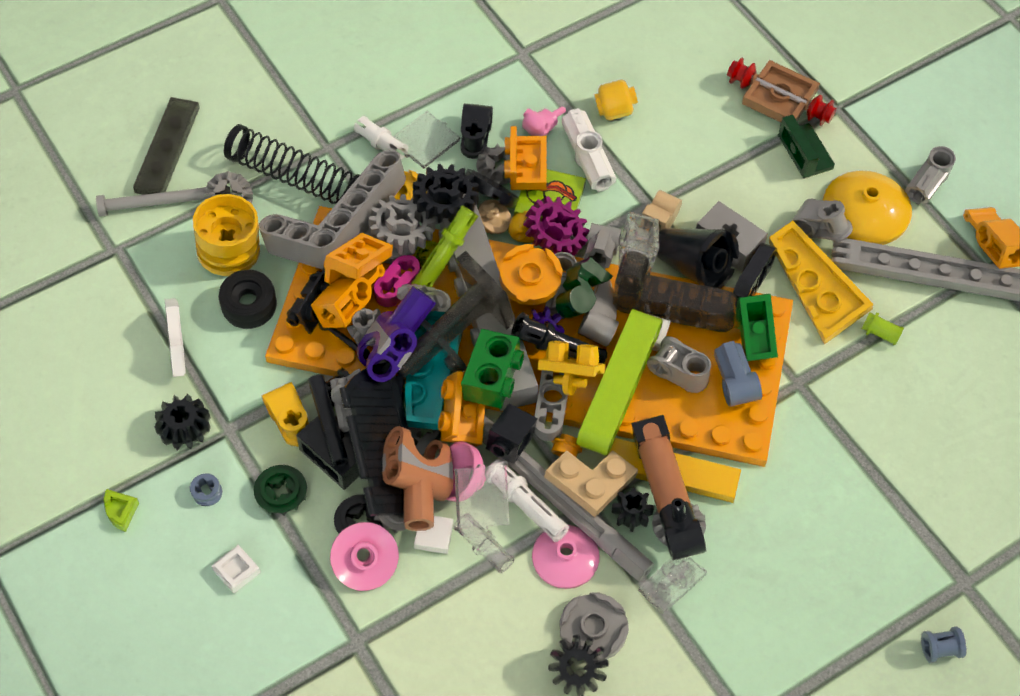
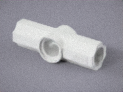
M579 108L569 110L562 117V125L575 151V162L578 166L582 167L591 189H595L598 192L608 190L611 185L615 184L616 176L602 148V137L594 131L586 111H582Z

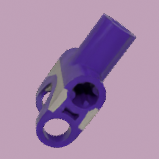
M415 286L411 287L394 312L386 311L377 317L357 347L359 361L366 366L368 375L377 382L390 380L405 364L417 346L415 331L436 305L432 298ZM374 345L368 359H364L363 352L365 348ZM382 360L389 361L390 367L386 373L377 375L373 372V365L378 364Z

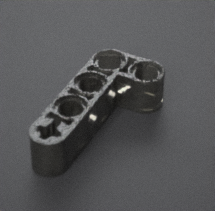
M629 251L622 255L613 296V305L620 312L630 314L631 310L635 309L669 320L672 323L717 332H726L733 328L738 301L734 293L723 289L647 275L649 259L644 254L637 251Z

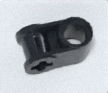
M463 104L461 152L467 158L477 159L478 154L484 152L488 143L489 132H491L493 106Z

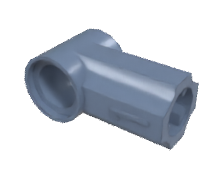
M730 341L716 348L714 356L722 376V388L727 405L732 407L761 400L762 389L756 372H751L741 343Z

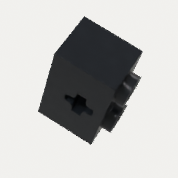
M317 416L296 434L299 450L345 490L360 477L350 432L343 433L340 430L349 462L344 466L334 467L320 420Z

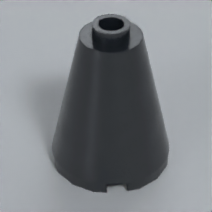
M664 228L652 240L653 253L657 258L704 289L719 290L725 286L735 269L731 268L733 258L738 259L739 245L736 236L723 229Z

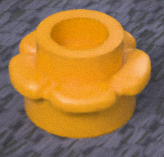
M561 434L560 438H555L551 441L553 443L551 452L559 457L567 450L577 458L578 453H582V448L576 444L577 438L568 434Z

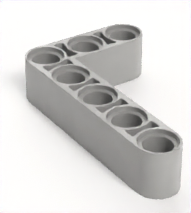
M385 150L378 153L319 225L279 214L264 217L259 223V230L267 251L278 257L324 269L323 265L326 255L360 233L365 234L369 229V217L371 216L372 207L378 208L379 200H383L386 203L389 202V196H395L404 185L406 176L400 154L394 150Z

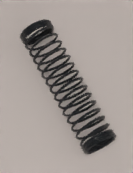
M242 124L233 127L225 140L223 152L227 160L239 162L242 166L247 165L249 169H255L258 173L263 172L265 176H271L274 180L279 179L282 183H288L291 187L296 186L298 190L304 189L307 194L312 193L315 197L321 196L323 201L329 200L331 204H336L341 199V197L339 198L340 188L348 173H350V179L342 196L360 176V174H356L353 177L351 170L344 174L343 167H339L336 170L334 163L328 166L326 160L319 162L318 156L311 159L310 153L303 155L301 149L295 152L293 146L287 148L285 142L279 144L277 139L271 141L268 135L262 138L260 132L254 134L253 129H249ZM242 130L243 133L238 144V149L233 155H231L233 142L238 133ZM260 135V141L254 156L248 161V153L253 145L254 138ZM267 138L268 145L264 151L263 158L256 165L257 154L260 151L263 140ZM273 142H276V149L271 161L264 168V161ZM284 145V153L279 165L272 172L273 161L279 148ZM292 148V157L286 170L281 175V166L286 153ZM300 152V161L295 172L289 178V171L294 157ZM308 155L309 161L306 170L297 182L298 171L302 161ZM315 159H317V165L314 174L311 177L310 181L305 185L309 167L311 166L312 162ZM325 162L322 178L314 188L316 174L320 166ZM262 163V170L257 169V167ZM333 166V174L330 179V182L322 192V186L328 170ZM270 167V173H266L265 170ZM277 170L279 177H275L273 175ZM342 170L340 181L335 191L331 194L334 178ZM286 174L287 180L281 179ZM295 176V184H291L289 181ZM303 180V187H299L298 184ZM311 184V191H308L306 187ZM320 186V194H315L314 191ZM328 190V198H324L323 194ZM336 194V201L333 202L331 198Z

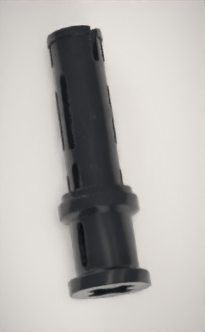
M524 312L518 315L511 331L512 336L534 344L536 349L541 351L547 350L548 342L550 341L568 342V356L574 359L577 358V345H591L556 331L553 324L549 322L543 324L530 319L529 315ZM598 347L599 363L604 364L607 359V351Z

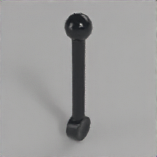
M318 321L321 330H329L357 352L358 345L336 328H323ZM365 348L363 352V357L367 360L368 356L370 355L369 349Z

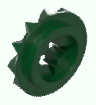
M275 465L267 468L255 481L254 497L259 507L265 509L270 515L272 513H280L284 516L288 511L297 510L301 502L306 500L307 483L305 477L298 469L292 466ZM286 481V489L289 493H282L280 498L278 497L276 500V494L273 489H280Z

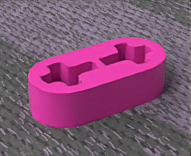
M411 255L400 256L385 270L384 276L377 279L374 284V295L379 305L393 307L401 302L397 298L398 288L404 284L412 285L411 282L420 271L418 259ZM401 269L406 270L403 275L401 274ZM393 287L394 293L387 292L386 294H383V290L389 291Z

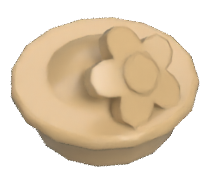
M485 200L478 208L485 231L490 234L504 233L508 230L511 220L509 209L499 204L498 200Z

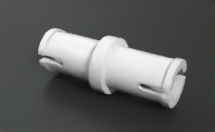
M366 116L358 119L366 128L355 123L354 131L369 140L372 147L376 150L396 151V149H399L407 154L408 146L393 137L390 130L386 127L380 128Z

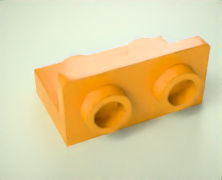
M360 233L326 255L323 265L325 269L324 282L331 284L343 275L347 278L359 279L390 258L393 245Z

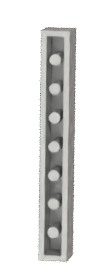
M477 205L474 206V213L478 215V218L464 237V244L458 246L447 263L449 271L455 272L457 277L454 279L457 296H463L465 302L462 304L465 321H471L473 329H470V335L474 347L481 328L511 335L512 327L516 320L508 296L502 290L499 281L500 272ZM434 216L435 225L440 224L441 230L438 231L440 239L442 237V230L444 227L448 228L450 222L448 218H443L441 223H437V217ZM522 339L519 342L520 350L524 351L523 364L520 370H515L513 379H515L513 393L510 398H505L502 409H499L500 411H504L509 403L516 407L537 403L538 384ZM497 354L494 357H502L504 354ZM488 381L487 385H492L496 382Z

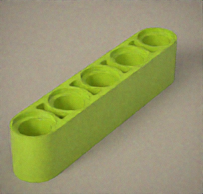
M635 309L631 310L576 440L578 446L605 456L609 454L658 338L663 319Z

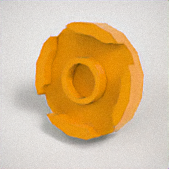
M524 244L516 246L506 253L500 265L499 281L502 290L510 299L520 304L538 305L547 302L556 295L561 285L563 269L559 259L551 250L545 248L544 251L540 248H534V244Z

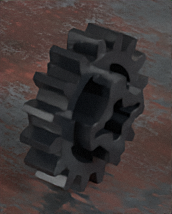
M438 164L435 171L427 167L426 175L419 173L417 175V182H413V204H417L418 213L426 211V219L436 216L437 223H441L443 218H448V221L451 223L461 205L474 212V206L478 205L479 184L474 183L473 174L465 176V168L455 171L454 164H450L448 169H444L441 164Z

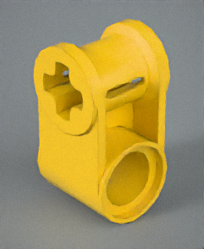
M289 382L261 395L271 419L275 421L286 443L299 447L296 434L306 427L309 422L300 397L292 382Z

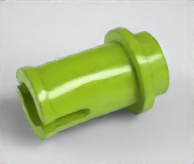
M869 312L861 329L867 331V335L872 333L896 345L904 327L879 317L880 313L876 312V314Z

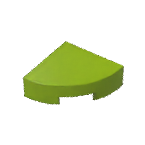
M106 489L103 500L106 514L116 528L126 532L139 505V501L135 497Z

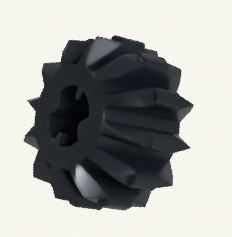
M188 393L183 400H179L174 395L172 403L162 401V411L155 412L156 423L154 426L162 442L165 445L172 443L177 451L182 444H186L188 448L192 449V442L194 440L203 443V433L210 432L208 421L211 418L209 411L204 408L203 402L200 399L193 401Z
M575 634L572 638L573 647L566 639H562L559 644L563 652L555 649L551 651L550 655L560 662L550 664L548 670L552 672L560 671V674L553 679V683L557 685L565 680L567 684L564 687V693L569 694L573 685H576L578 696H584L585 684L589 690L595 692L598 690V685L594 678L599 681L606 680L607 675L597 668L608 667L609 660H597V656L601 655L605 649L603 646H599L592 651L590 647L594 642V638L588 637L584 646H581L580 635ZM572 657H575L577 661L582 659L586 661L587 664L583 668L587 671L586 673H582L581 670H576L575 672L572 670L571 665L574 663L571 660Z

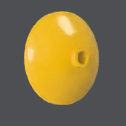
M852 171L845 173L829 184L823 197L824 201L837 200L843 203L846 220H849L853 226L852 233L846 237L848 239L882 245L891 243L906 231L912 216L911 202L905 190L893 179L877 172Z

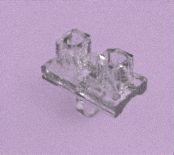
M690 556L674 561L670 559L639 587L638 591L661 614H664L704 578L707 571L695 563Z

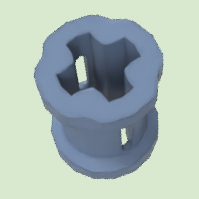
M957 626L951 627L950 631L932 634L931 631H924L921 634L922 650L929 663L936 662L938 658L955 655L957 658H964L966 656V640L961 628Z

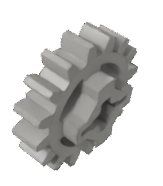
M402 194L400 199L396 200L393 195H390L389 202L386 203L383 200H379L378 208L372 207L371 216L369 217L370 236L393 245V248L398 249L399 255L403 254L404 249H409L411 253H415V246L418 245L424 249L426 247V240L432 241L433 232L435 231L434 216L426 219V211L418 213L417 204H413V198L406 200L405 194ZM385 220L386 225L383 227L382 223ZM419 222L422 223V226L420 228L418 227Z

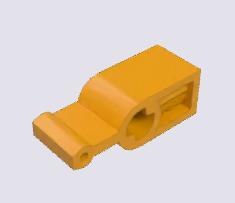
M993 207L965 210L963 215L965 221L970 222L976 229L977 243L999 269L1020 267V228L1011 219H1001Z
M379 264L357 280L352 278L337 279L311 304V307L323 328H340L349 325L354 314L363 309L371 299V285L378 277L384 276L385 269L382 264Z

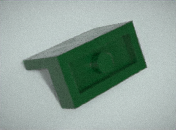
M793 114L782 117L778 137L803 179L833 170L835 163L811 124L799 125Z

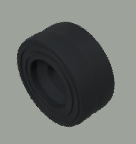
M241 270L235 272L223 281L219 289L218 297L222 313L227 321L236 327L244 329L259 327L268 322L275 313L277 299L271 280L259 271ZM245 294L256 296V300L251 304L246 305L239 302L240 298Z

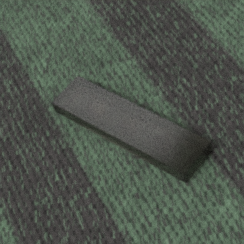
M174 97L170 98L133 185L136 194L145 195L166 192L200 109L198 102Z

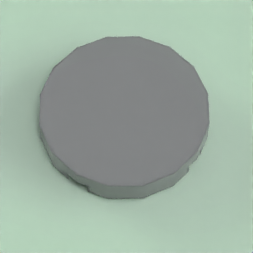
M599 592L583 596L579 595L573 598L564 607L559 624L561 639H566L572 647V638L575 634L580 635L581 646H584L588 637L594 638V642L590 647L592 651L599 646H603L605 651L597 656V660L609 659L615 656L624 646L629 631L627 617L622 605L611 596Z

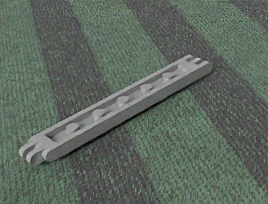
M848 238L833 241L834 248L832 249L831 260L841 270L1020 302V269L1017 268L999 269L994 264Z

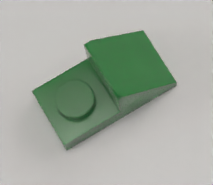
M771 294L738 298L734 328L740 329L742 348L747 361L778 357Z

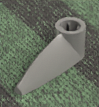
M610 280L595 286L593 292L597 299L596 303L589 312L584 313L578 329V334L604 347H607L611 342L619 324L616 321V297Z

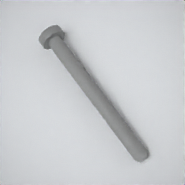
M227 186L225 192L220 194H231L230 186ZM206 187L105 199L104 195L96 196L97 210L100 217L107 216V211L204 200Z

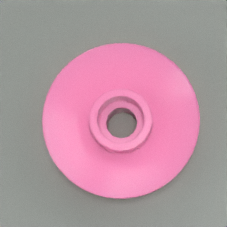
M359 522L346 527L335 538L330 552L331 567L336 577L347 587L360 591L373 590L385 584L394 574L399 559L398 547L393 536L384 527L371 522ZM360 549H367L369 551V557L364 561L357 558V553Z
M569 525L567 534L558 542H554L547 533L543 532L536 540L532 551L533 566L539 577L549 585L562 589L576 588L585 584L594 576L599 565L600 555L596 542L579 527ZM562 548H569L572 550V554L563 555L560 550Z

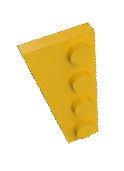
M793 220L769 237V244L777 248L776 257L824 344L873 310V303Z

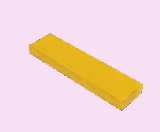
M615 438L610 453L612 451L616 452L638 469L637 479L648 481L635 443ZM674 453L688 492L734 503L741 469Z

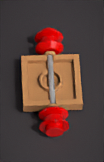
M743 57L738 62L734 60L728 69L727 76L730 77V84L737 80L741 82V89L751 84V87L743 96L742 104L781 122L782 117L793 114L798 121L804 110H806L808 121L816 117L819 119V126H822L825 122L829 124L835 115L837 108L833 107L834 100L825 103L823 102L822 94L813 98L819 89V82L769 60L759 75L756 74L755 63L746 66L744 65Z

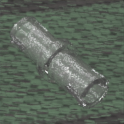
M464 513L455 521L453 529L472 545L471 549L476 555H482L497 569L498 573L505 572L513 564L514 556L509 554L495 540L496 536L490 530L485 531L469 513Z

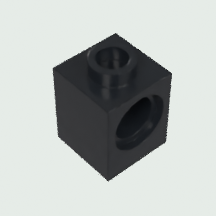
M509 403L491 427L485 449L491 451L496 457L515 464L533 438L538 418Z

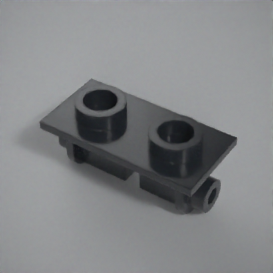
M325 269L322 272L317 271L315 274L310 275L307 284L300 293L305 299L297 298L291 309L287 312L288 317L286 321L292 326L302 324L308 334H312L319 321L311 304L330 285L324 282Z

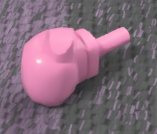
M561 106L553 112L547 109L535 112L528 108L523 114L522 127L531 136H546L557 125V117L564 114L566 109Z

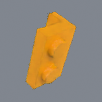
M511 126L510 137H505V155H510V160H504V177L510 178L511 190H547V136H517V126Z
M456 371L446 377L441 387V398L444 399V408L438 420L441 441L450 443L462 441L478 447L482 445L485 405L463 399L461 382L464 373Z

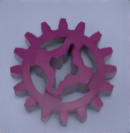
M546 196L543 202L538 199L530 207L525 215L527 218L523 226L529 228L525 235L526 237L534 238L532 242L534 247L540 245L544 251L547 248L554 254L567 252L575 256L588 241L585 237L588 235L589 229L584 228L587 219L578 217L581 210L576 209L573 211L570 201L564 205L560 197H557L552 202L551 198Z

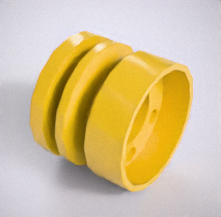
M220 194L205 199L196 208L193 215L197 258L201 265L211 273L221 276H230L241 270H249L257 262L260 255L257 211L249 201L241 196Z

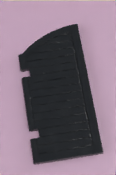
M390 363L375 364L372 370L375 374L382 375L388 371ZM365 368L354 375L339 390L343 407L351 408L352 415L347 416L346 420L360 479H368L369 487L363 488L369 516L404 515V490L386 484L382 476L383 450L388 434L397 426L409 429L396 376L385 382H377L368 375Z

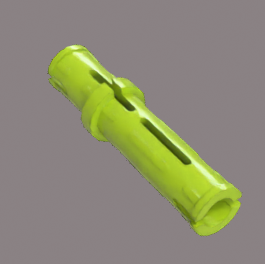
M461 205L448 228L444 227L442 230V237L411 284L415 283L427 287L433 286L458 246L464 244V237L478 218L476 213Z

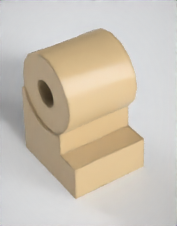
M659 190L650 205L647 204L642 212L640 230L655 236L660 230L671 228L680 211L682 200ZM649 221L660 224L661 228H654Z

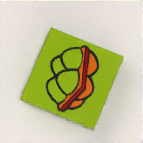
M547 169V190H521L514 215L528 211L538 199L543 202L546 196H549L552 202L557 197H560L564 205L570 201L572 203L571 209L573 211L578 209L585 188L586 178Z

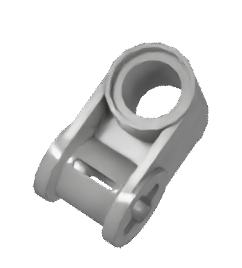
M807 199L792 219L809 238L840 241L848 237L853 230L851 222L846 220L844 215L845 207L843 203L837 200Z
M666 336L661 341V348L657 354L648 359L647 366L658 377L667 379L688 392L698 393L703 391L708 385L711 361L704 353L690 348L674 337ZM690 371H697V372H700V373H699V374H694V373H691Z

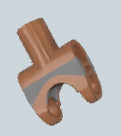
M397 426L390 431L385 440L382 476L386 484L404 490V525L406 529L426 531L434 527L433 500L442 502L450 496L454 483L451 450L447 443L437 439L431 441L426 447L423 457L415 446L410 430ZM439 449V454L435 458L436 451Z

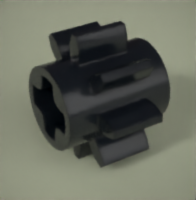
M632 487L631 491L626 494L618 492V503L612 504L611 513L619 514L617 526L623 524L629 527L631 532L640 524L644 527L648 526V516L653 515L654 506L647 504L648 493L642 494L636 491L635 487Z

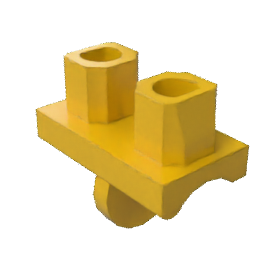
M550 341L546 350V358L538 360V370L564 373V375L555 374L553 382L554 384L562 385L565 395H574L577 387L586 388L587 379L580 378L578 375L595 377L597 373L604 374L605 364L599 363L598 346L588 344L577 345V358L572 360L568 359V342Z

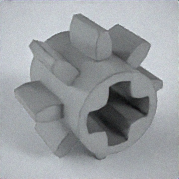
M363 308L354 314L352 318L353 325L347 327V330L357 345H359L368 329L381 314L379 309L372 311Z

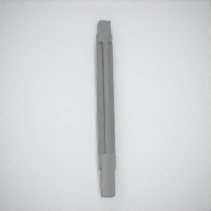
M484 416L482 441L485 445L487 444L489 431L494 424L487 416ZM525 451L522 452L515 464L507 461L512 469L520 476H523L530 485L595 541L605 553L638 582L643 581L649 575L654 563L598 515L593 517L544 478L546 470Z

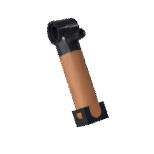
M664 415L631 423L634 443L639 459L642 460L664 529L671 559L674 561L706 552L703 532L698 519L695 517L670 442V433Z

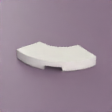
M176 298L164 299L173 377L184 376L186 371L178 301Z

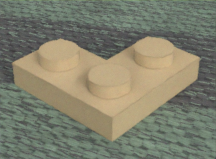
M566 450L546 469L544 478L593 517H596L618 495L619 491L622 492L636 478L638 469L612 451L592 470Z

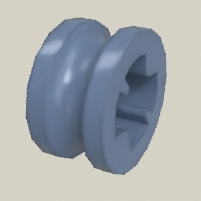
M200 474L190 484L191 495L197 504L201 506L214 505L222 497V487L218 479L212 474ZM207 484L211 493L205 495L200 487Z

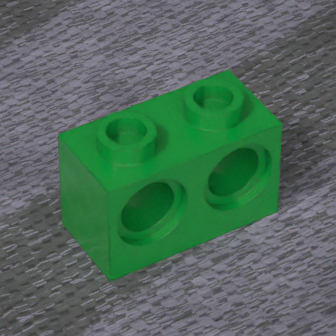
M481 328L461 382L464 400L502 409L505 398H510L513 393L515 379H513L514 372L521 369L524 360V351L520 350L519 337ZM497 354H504L502 357H494ZM488 381L496 382V383H494V384H492V385H485V384H484V383H486V382H488Z

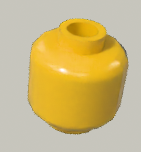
M624 80L603 84L599 87L598 93L594 94L599 115H604L609 121L631 115L633 113V104L638 103L634 86L628 88Z

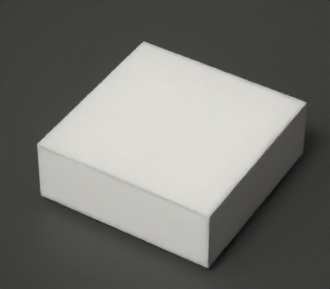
M434 516L433 528L416 532L414 549L448 554L454 524L453 519Z
M239 545L212 565L213 571L233 594L261 573L260 568Z

